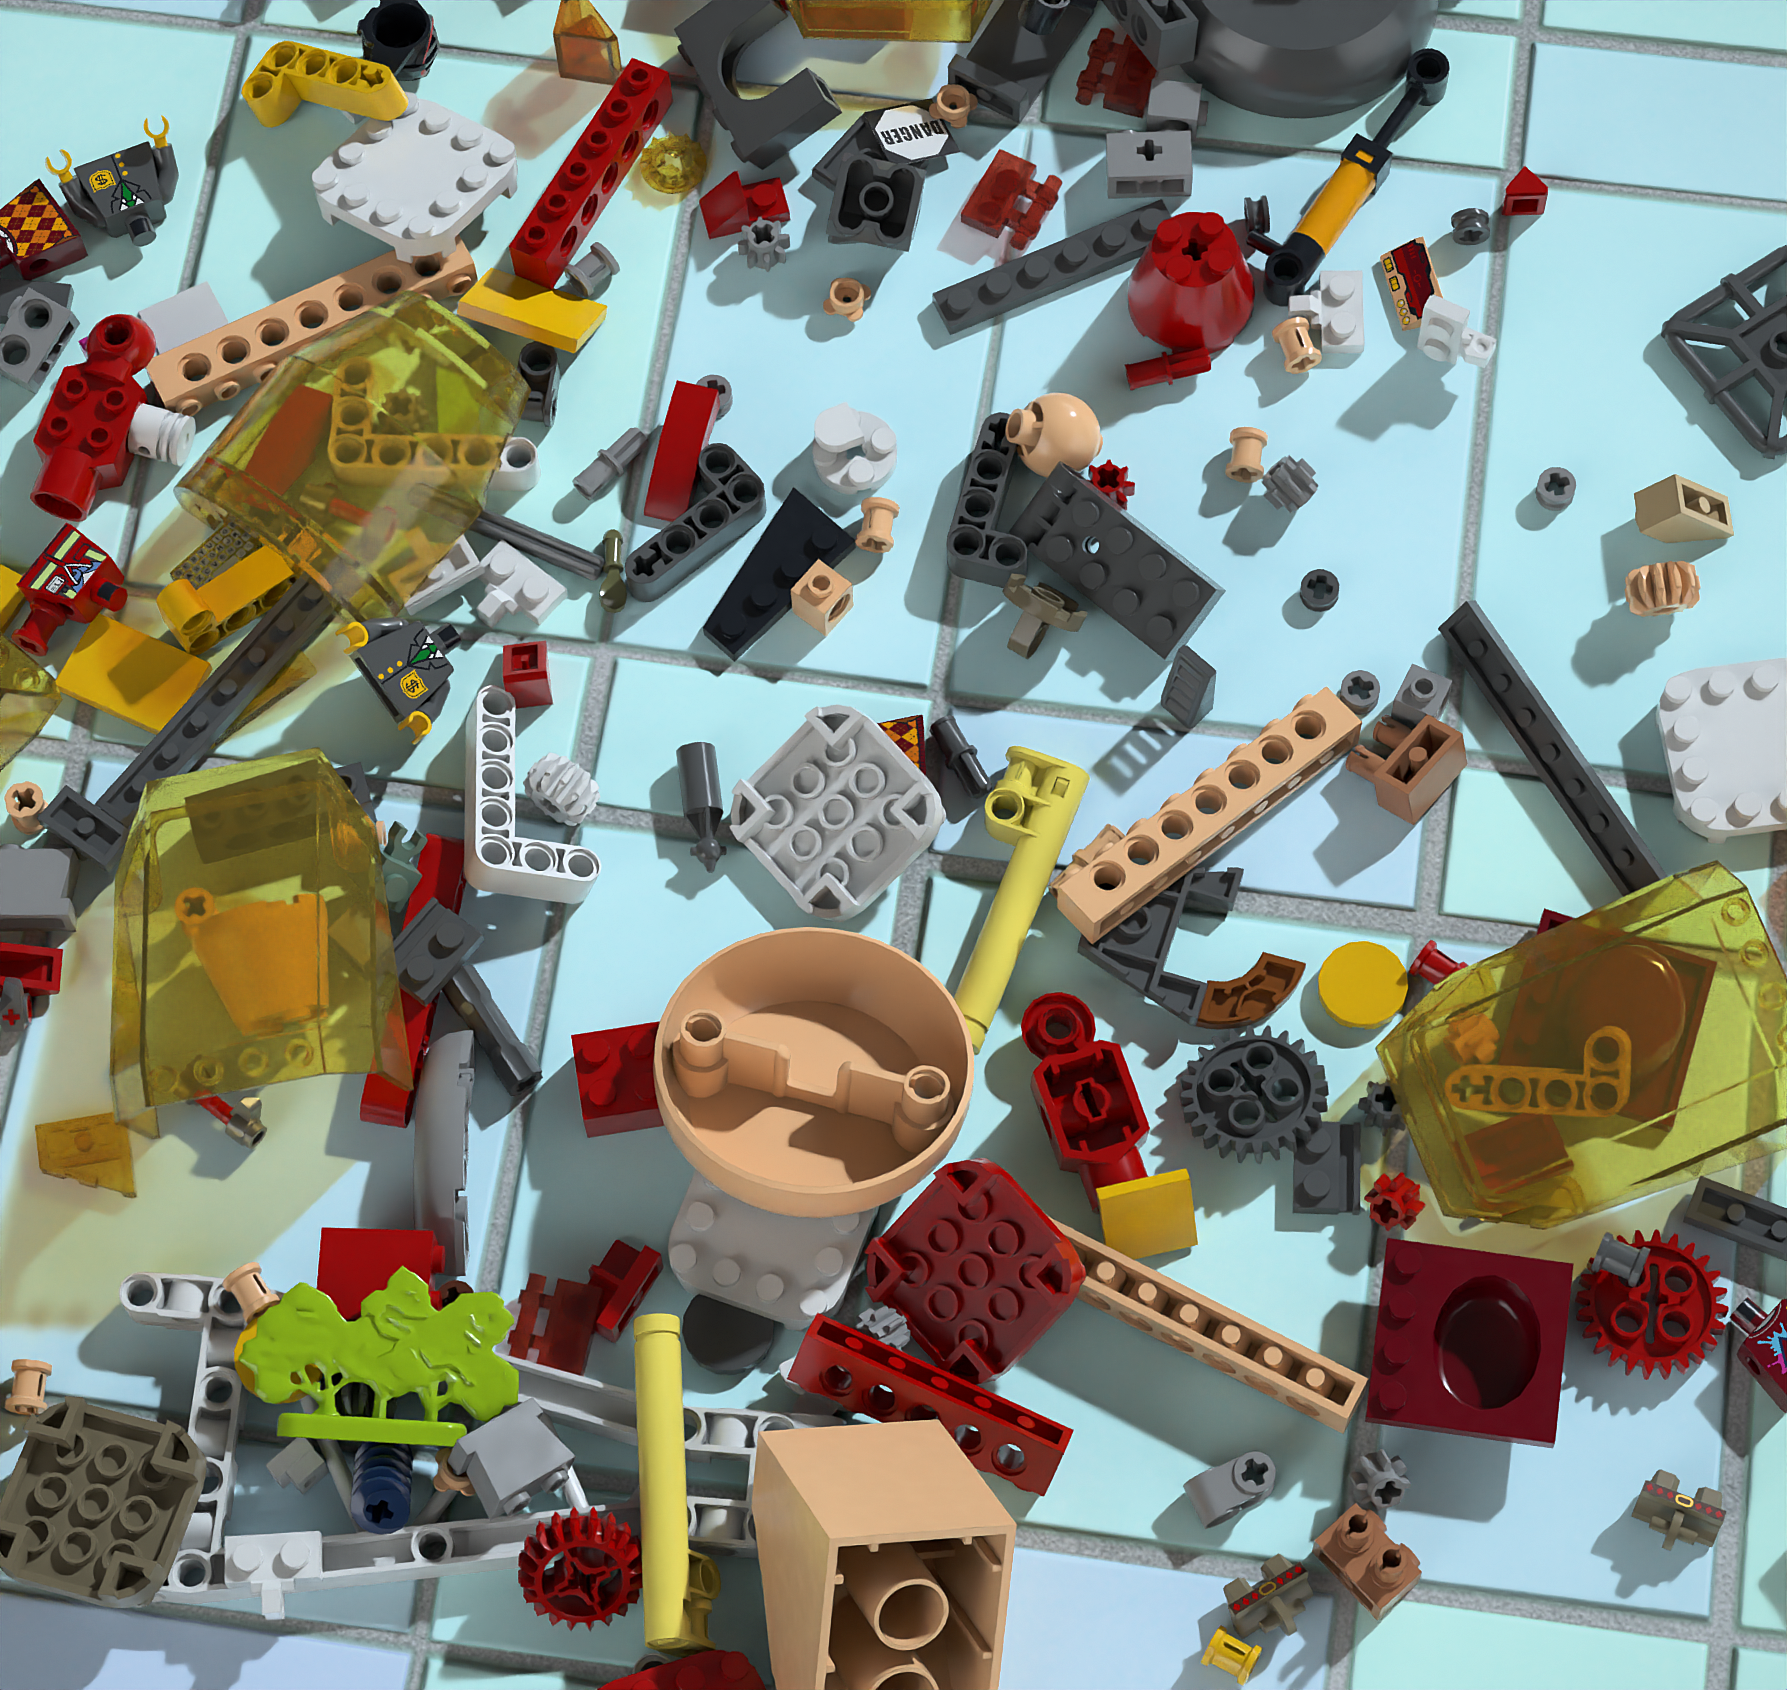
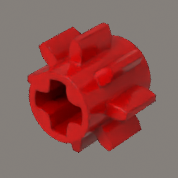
M1107 459L1106 464L1100 465L1097 468L1093 465L1089 466L1088 477L1090 480L1088 481L1125 511L1127 510L1128 503L1126 496H1133L1135 494V483L1127 481L1129 472L1127 466L1120 469L1112 464L1111 459Z
M1400 1172L1392 1180L1383 1173L1373 1183L1374 1188L1364 1196V1200L1371 1203L1370 1219H1374L1378 1224L1385 1226L1386 1231H1390L1398 1223L1403 1229H1409L1417 1220L1416 1216L1426 1207V1204L1419 1200L1420 1184H1415L1411 1179L1405 1177L1403 1172Z

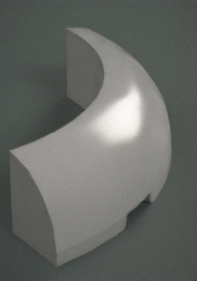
M473 1030L446 1034L431 1045L423 1059L418 1089L413 1159L414 1230L434 1231L438 1245L445 1246L444 1273L438 1275L466 1276L470 1257L468 1196H459V1191H466L469 1107L471 1106L476 1072Z

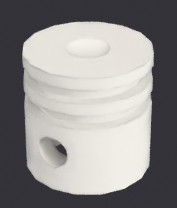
M143 403L136 410L128 434L129 452L182 466L187 460L194 442L195 419L191 416H184L180 413L174 414L172 411Z

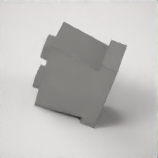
M16 844L0 845V932L76 931L78 915L72 900L81 864L73 848H68L61 844H47L42 849H25Z
M533 1397L458 1439L448 1458V1463L458 1476L464 1472L467 1473L490 1521L505 1512L508 1516L518 1513L531 1502L532 1496L542 1490L546 1494H550L563 1486L569 1479L568 1472L576 1456L540 1421L543 1410Z

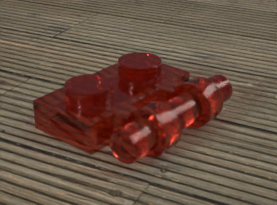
M1101 28L1097 39H1093L1087 52L1089 61L1086 69L1080 71L1076 86L1078 87V92L1075 100L1077 103L1087 106L1091 104L1094 94L1104 93V109L1143 119L1149 102L1152 79H1157L1160 70L1154 68L1128 34H1126L1122 45L1113 42L1115 37L1113 30ZM1105 63H1116L1112 75L1102 73Z
M999 149L962 210L961 222L997 239L1005 226L1015 230V233L1009 243L1013 248L1023 251L1029 240H1034L1042 228L1040 222L1046 211L1053 210L1059 199L1057 193L1063 182L1055 175H1048L1044 184L1034 181L1033 179L1037 174V165ZM1023 197L1032 200V204L1026 214L1016 210Z
M529 1273L525 1290L520 1289L517 1301L521 1308L515 1330H510L507 1344L511 1347L508 1356L526 1360L528 1350L538 1351L536 1364L584 1377L605 1290L601 1287L558 1278L554 1296L543 1294L547 1277L536 1273ZM539 1310L549 1311L543 1336L533 1334Z

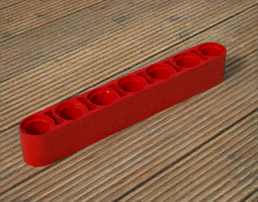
M432 833L426 834L425 837L428 841L420 853L417 870L422 874V877L410 895L402 931L432 897L437 899L443 907L449 908L459 916L467 883L464 873V839ZM390 978L360 1104L361 1121L404 1129L408 1127L441 991L425 1007L393 983Z

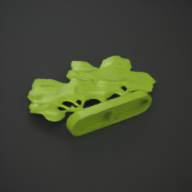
M401 1266L389 1278L387 1288L384 1291L375 1290L361 1302V1317L356 1321L347 1322L337 1311V1306L327 1294L305 1282H299L283 1295L280 1304L268 1308L264 1315L258 1318L256 1337L243 1344V1350L238 1360L254 1372V1391L263 1402L272 1404L289 1399L293 1392L300 1389L310 1395L319 1405L312 1414H280L277 1436L454 1447L458 1439L467 1435V1428L461 1423L437 1422L438 1411L449 1402L462 1405L476 1420L487 1423L493 1417L499 1415L505 1405L513 1406L518 1403L519 1371L493 1352V1346L500 1344L505 1339L508 1330L514 1324V1317L510 1311L504 1308V1300L492 1291L461 1293L454 1302L437 1311L431 1306L428 1294L429 1285L418 1275ZM310 1363L317 1365L324 1374L326 1389L320 1390V1382H313V1385L311 1384L304 1369L306 1365ZM292 1372H297L301 1378V1385L291 1383L290 1376ZM341 1372L343 1376L341 1381L333 1386L331 1376ZM445 1381L448 1384L447 1392L445 1395L437 1396L439 1382ZM360 1382L370 1385L375 1392L372 1418L340 1416L336 1411L334 1395L348 1383ZM410 1391L418 1393L425 1409L423 1421L386 1418L388 1400L405 1395Z

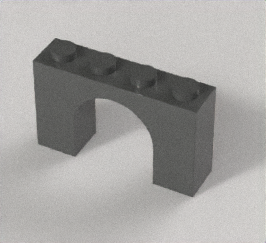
M712 0L674 28L681 42L677 48L686 63L691 67H695L699 75L695 78V82L707 98H712L716 106L712 110L716 120L723 129L729 130L734 140L730 142L734 153L743 163L749 161L761 170H764L839 116L842 111L826 82L807 67L764 97L751 100L741 99L736 86V70L741 56L755 40L787 18L788 15L780 0Z

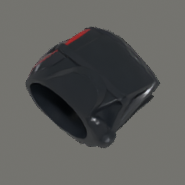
M380 0L378 7L371 8L364 19L358 21L356 33L361 36L363 60L389 67L397 81H415L426 77L440 48L436 29L433 25L434 19L432 14H428L417 0Z

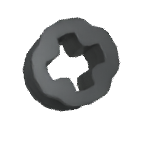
M1606 1231L1594 1258L1591 1270L1598 1272L1602 1269L1627 1279L1628 1285L1635 1288L1647 1261L1650 1249L1643 1247L1639 1250L1615 1240L1613 1234Z

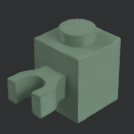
M394 821L388 832L387 845L384 846L368 838L347 872L346 877L365 898L400 913L422 877V874L409 860L422 851L428 839L422 833L415 830L411 839L402 843V839L408 830L403 824Z

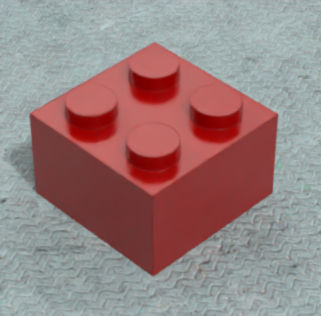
M660 1021L571 1035L582 1116L587 1138L665 1126L657 1103L653 1075L655 1040Z

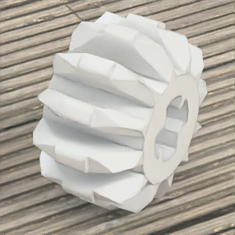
M549 752L546 756H542L529 769L528 775L523 781L524 791L527 797L534 801V806L539 807L544 811L545 815H550L558 823L564 822L569 826H575L577 823H581L586 816L589 817L601 797L598 791L599 786L597 782L590 778L589 772L580 768L579 763L571 762L567 756H559L556 753Z

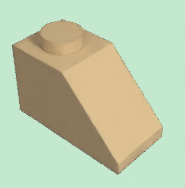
M1673 474L1633 493L1636 507V524L1639 527V532L1664 543L1727 539L1734 536L1728 496L1682 476Z

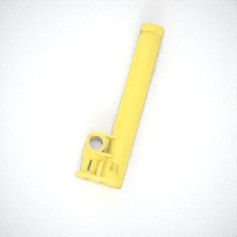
M1011 746L1007 749L1005 757L1009 764L1003 779L997 780L993 791L985 801L984 824L986 831L994 839L1015 846L954 995V1000L961 1010L969 1029L974 1055H978L986 1038L985 1034L989 1031L1090 781L1089 774L1080 767L1022 746ZM1001 809H1007L1014 812L1015 816L1003 820L997 818L994 813Z
M653 1313L639 1316L633 1321L634 1340H636L634 1344L644 1640L645 1646L670 1656L685 1658L704 1651L716 1650V1643L709 1640L708 1615L712 1613V1600L719 1596L721 1578L714 1560L689 1549L681 1342L678 1340L680 1338V1318L672 1314Z

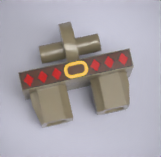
M1662 1469L1657 1470L1650 1481L1645 1480L1631 1517L1649 1523V1529L1665 1534L1661 1548L1671 1551L1676 1539L1691 1545L1698 1542L1712 1548L1727 1512L1721 1509L1722 1493L1705 1486L1697 1489L1694 1498L1677 1492L1680 1483L1677 1476Z
M1278 1553L1265 1561L1260 1568L1262 1576L1266 1580L1264 1584L1253 1590L1245 1578H1237L1223 1588L1234 1630L1241 1639H1244L1260 1628L1267 1634L1280 1627L1287 1636H1291L1297 1632L1293 1617L1305 1611L1306 1608L1303 1602L1314 1596L1307 1580L1309 1576L1308 1571L1302 1563L1298 1562L1292 1565L1284 1556Z

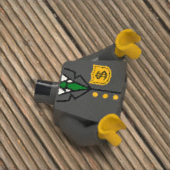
M163 115L161 117L164 123V130L158 135L150 132L148 118L144 121L145 133L154 140L155 146L152 148L149 141L77 166L73 168L76 174L73 176L69 171L72 159L67 151L59 150L66 162L64 169H55L51 165L48 156L45 159L47 171L52 175L58 176L61 180L58 186L74 215L95 228L104 227L110 237L113 238L129 233L132 243L138 247L146 246L156 239L157 235L153 224L164 221L167 218L165 205L173 200L179 179L173 147L166 140L170 124Z
M402 617L371 618L361 623L351 622L338 629L335 635L344 634L350 641V647L344 649V653L350 654L351 660L396 724H398V730L401 731L406 726L410 727L415 733V739L411 743L417 744L430 733L432 724L440 716L451 690L448 677L454 672V668L445 655L462 644L457 631L451 624L445 623L429 634L419 620L409 624Z

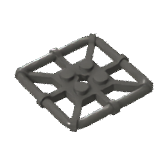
M1787 245L1777 248L1736 275L1729 273L1721 278L1720 285L1678 310L1669 320L1662 324L1661 329L1662 338L1665 339L1672 353L1705 391L1703 396L1709 404H1716L1745 440L1758 452L1763 453V458L1773 460L1775 456L1787 453V434L1779 438L1784 399L1787 397V354L1777 350L1778 344L1776 342L1781 340L1782 343L1787 344V295L1764 309L1747 287L1787 263ZM1728 299L1735 300L1749 316L1748 320L1733 329L1691 323ZM1685 340L1728 346L1743 365L1718 380ZM1753 376L1772 397L1767 436L1762 433L1729 393V391Z

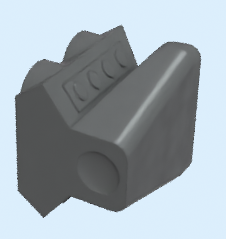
M844 152L826 230V234L829 235L828 243L836 245L868 243L909 252L911 242L914 240L921 210L927 170L914 168L907 163L896 164L873 159L865 154L855 155Z

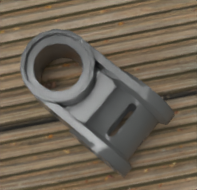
M533 341L522 348L515 381L509 397V422L517 423L521 419L543 422L545 427H553L561 380L558 357L553 346ZM539 363L549 365L543 371L531 370L534 365Z

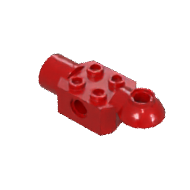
M114 314L105 317L95 324L88 335L85 348L87 361L63 368L33 439L42 462V467L30 493V499L41 510L64 520L81 522L86 520L98 490L123 485L135 456L128 449L130 425L138 407L143 403L149 405L144 389L133 378V375L147 367L155 353V336L145 321L130 314ZM127 338L122 344L111 345L117 339Z
M1063 992L1046 993L1032 1001L1024 1011L1021 1022L1023 1041L1029 1051L1042 1060L1032 1072L1030 1088L1059 1169L1061 1171L1079 1173L1092 1212L1099 1214L1097 1188L1148 1177L1139 1149L1147 1141L1150 1126L1120 1044L1100 1039L1093 1041L1096 1033L1094 1016L1087 1004L1075 995ZM1059 1023L1067 1027L1070 1034L1063 1039H1056L1048 1035L1046 1028L1051 1024Z

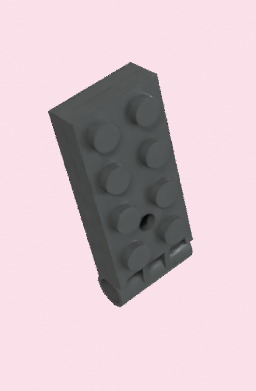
M1061 461L1058 462L1009 530L1010 535L1020 538L1025 543L1030 553L1164 660L1175 659L1178 649L1183 645L1186 646L1226 592L1223 587L1106 496L1079 472ZM1094 538L1099 542V548L1095 553L1090 548L1091 541Z

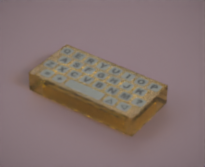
M232 516L169 574L173 581L188 579L197 590L263 547V545Z

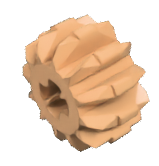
M1685 561L1656 562L1652 565H1644L1639 569H1633L1625 577L1626 588L1624 591L1626 602L1629 603L1630 612L1641 617H1656L1683 612L1684 609L1693 608L1700 600L1699 590L1701 586L1699 575H1696L1695 565Z

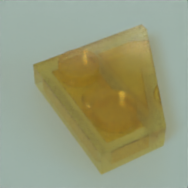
M125 1110L35 1125L39 1168L43 1174L60 1179L71 1178L77 1180L81 1185L95 1189L99 1186L120 1192L123 1197L130 1199L138 1197L129 1120Z

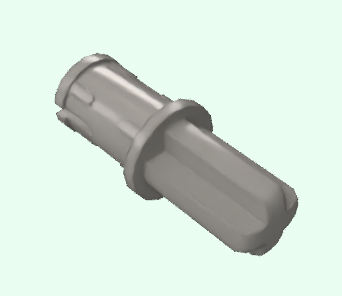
M637 427L629 428L607 450L600 449L597 452L598 457L572 480L574 487L586 499L592 500L615 476L621 477L624 474L623 468L648 445L647 437Z

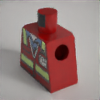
M67 522L16 584L29 603L33 599H42L59 608L66 615V619L83 624L91 623L104 607L113 612L121 610L128 597L127 590L121 587L124 583V575L113 559L103 549Z

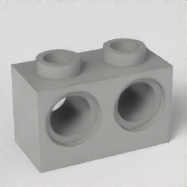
M28 287L23 297L18 296L11 304L8 311L9 319L0 332V375L37 394L80 325V322L72 311ZM39 314H49V320L45 326L38 329L31 328V322L34 317ZM19 349L27 350L26 357L21 363L16 365L9 364L10 355L14 351Z

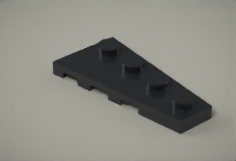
M793 487L703 626L704 636L735 662L792 608L791 589L811 566L819 559L834 569L856 548L855 539Z

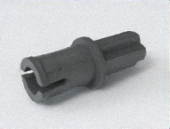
M944 716L935 721L930 726L929 732L934 736L947 758L945 766L949 770H954L970 798L980 799L984 797L985 794L992 790V783L976 757L978 753L977 748L974 745L968 744L954 716Z

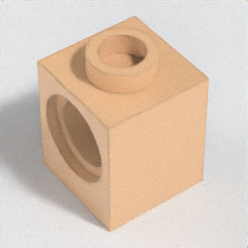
M818 559L791 589L792 611L827 637L854 606L852 583Z

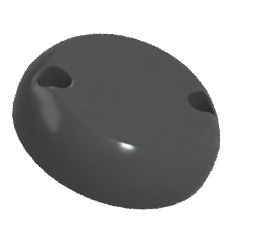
M1182 0L1199 21L1194 60L1179 64V66L1197 84H1202L1203 89L1240 109L1279 118L1308 119L1335 115L1353 110L1373 101L1393 88L1406 76L1410 57L1416 51L1426 48L1436 23L1440 0Z

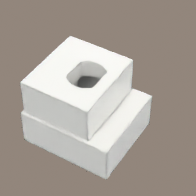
M296 1438L265 1464L271 1476L283 1489L292 1482L302 1495L330 1472L325 1461L317 1454L306 1438Z

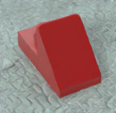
M734 171L699 199L709 240L742 232L743 225L750 227L758 220V217H762L763 220L772 223L777 220L780 223L791 220L780 177L742 185L738 171Z

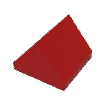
M1526 166L1520 170L1505 188L1501 209L1504 216L1544 214L1548 197V186Z

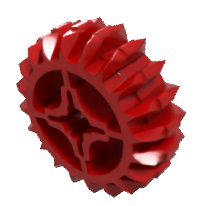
M594 1506L587 1516H579V1512L573 1507L570 1511V1517L564 1519L555 1511L551 1517V1525L539 1521L536 1526V1535L527 1534V1538L524 1541V1550H521L518 1556V1566L520 1567V1570H518V1583L523 1588V1597L526 1603H534V1611L537 1617L549 1613V1621L552 1626L563 1619L567 1621V1627L570 1631L574 1629L577 1623H585V1626L591 1632L594 1627V1621L601 1620L609 1627L613 1621L612 1613L625 1617L628 1611V1603L637 1604L640 1597V1589L643 1588L641 1541L638 1535H631V1528L627 1522L616 1525V1518L612 1512L600 1519ZM563 1551L564 1556L554 1561L553 1567L544 1570L549 1561ZM619 1569L612 1580L603 1586L600 1585L601 1581L611 1577L612 1571Z

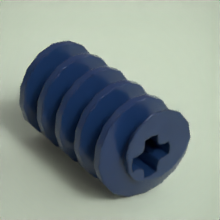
M362 1442L355 1453L350 1510L355 1522L370 1533L379 1535L392 1534L402 1529L409 1520L414 1457L412 1449L408 1444Z

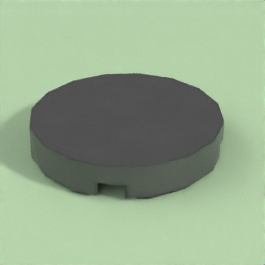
M698 1294L691 1300L683 1315L682 1335L688 1352L700 1367L715 1374L737 1375L746 1372V1369L753 1367L755 1364L758 1365L765 1359L774 1341L775 1323L770 1318Z

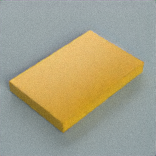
M490 268L459 300L457 314L513 334L576 353L606 319L608 306L555 288L550 290L521 277Z
M99 613L87 627L55 680L54 686L59 692L157 735L202 686L213 669L211 663Z

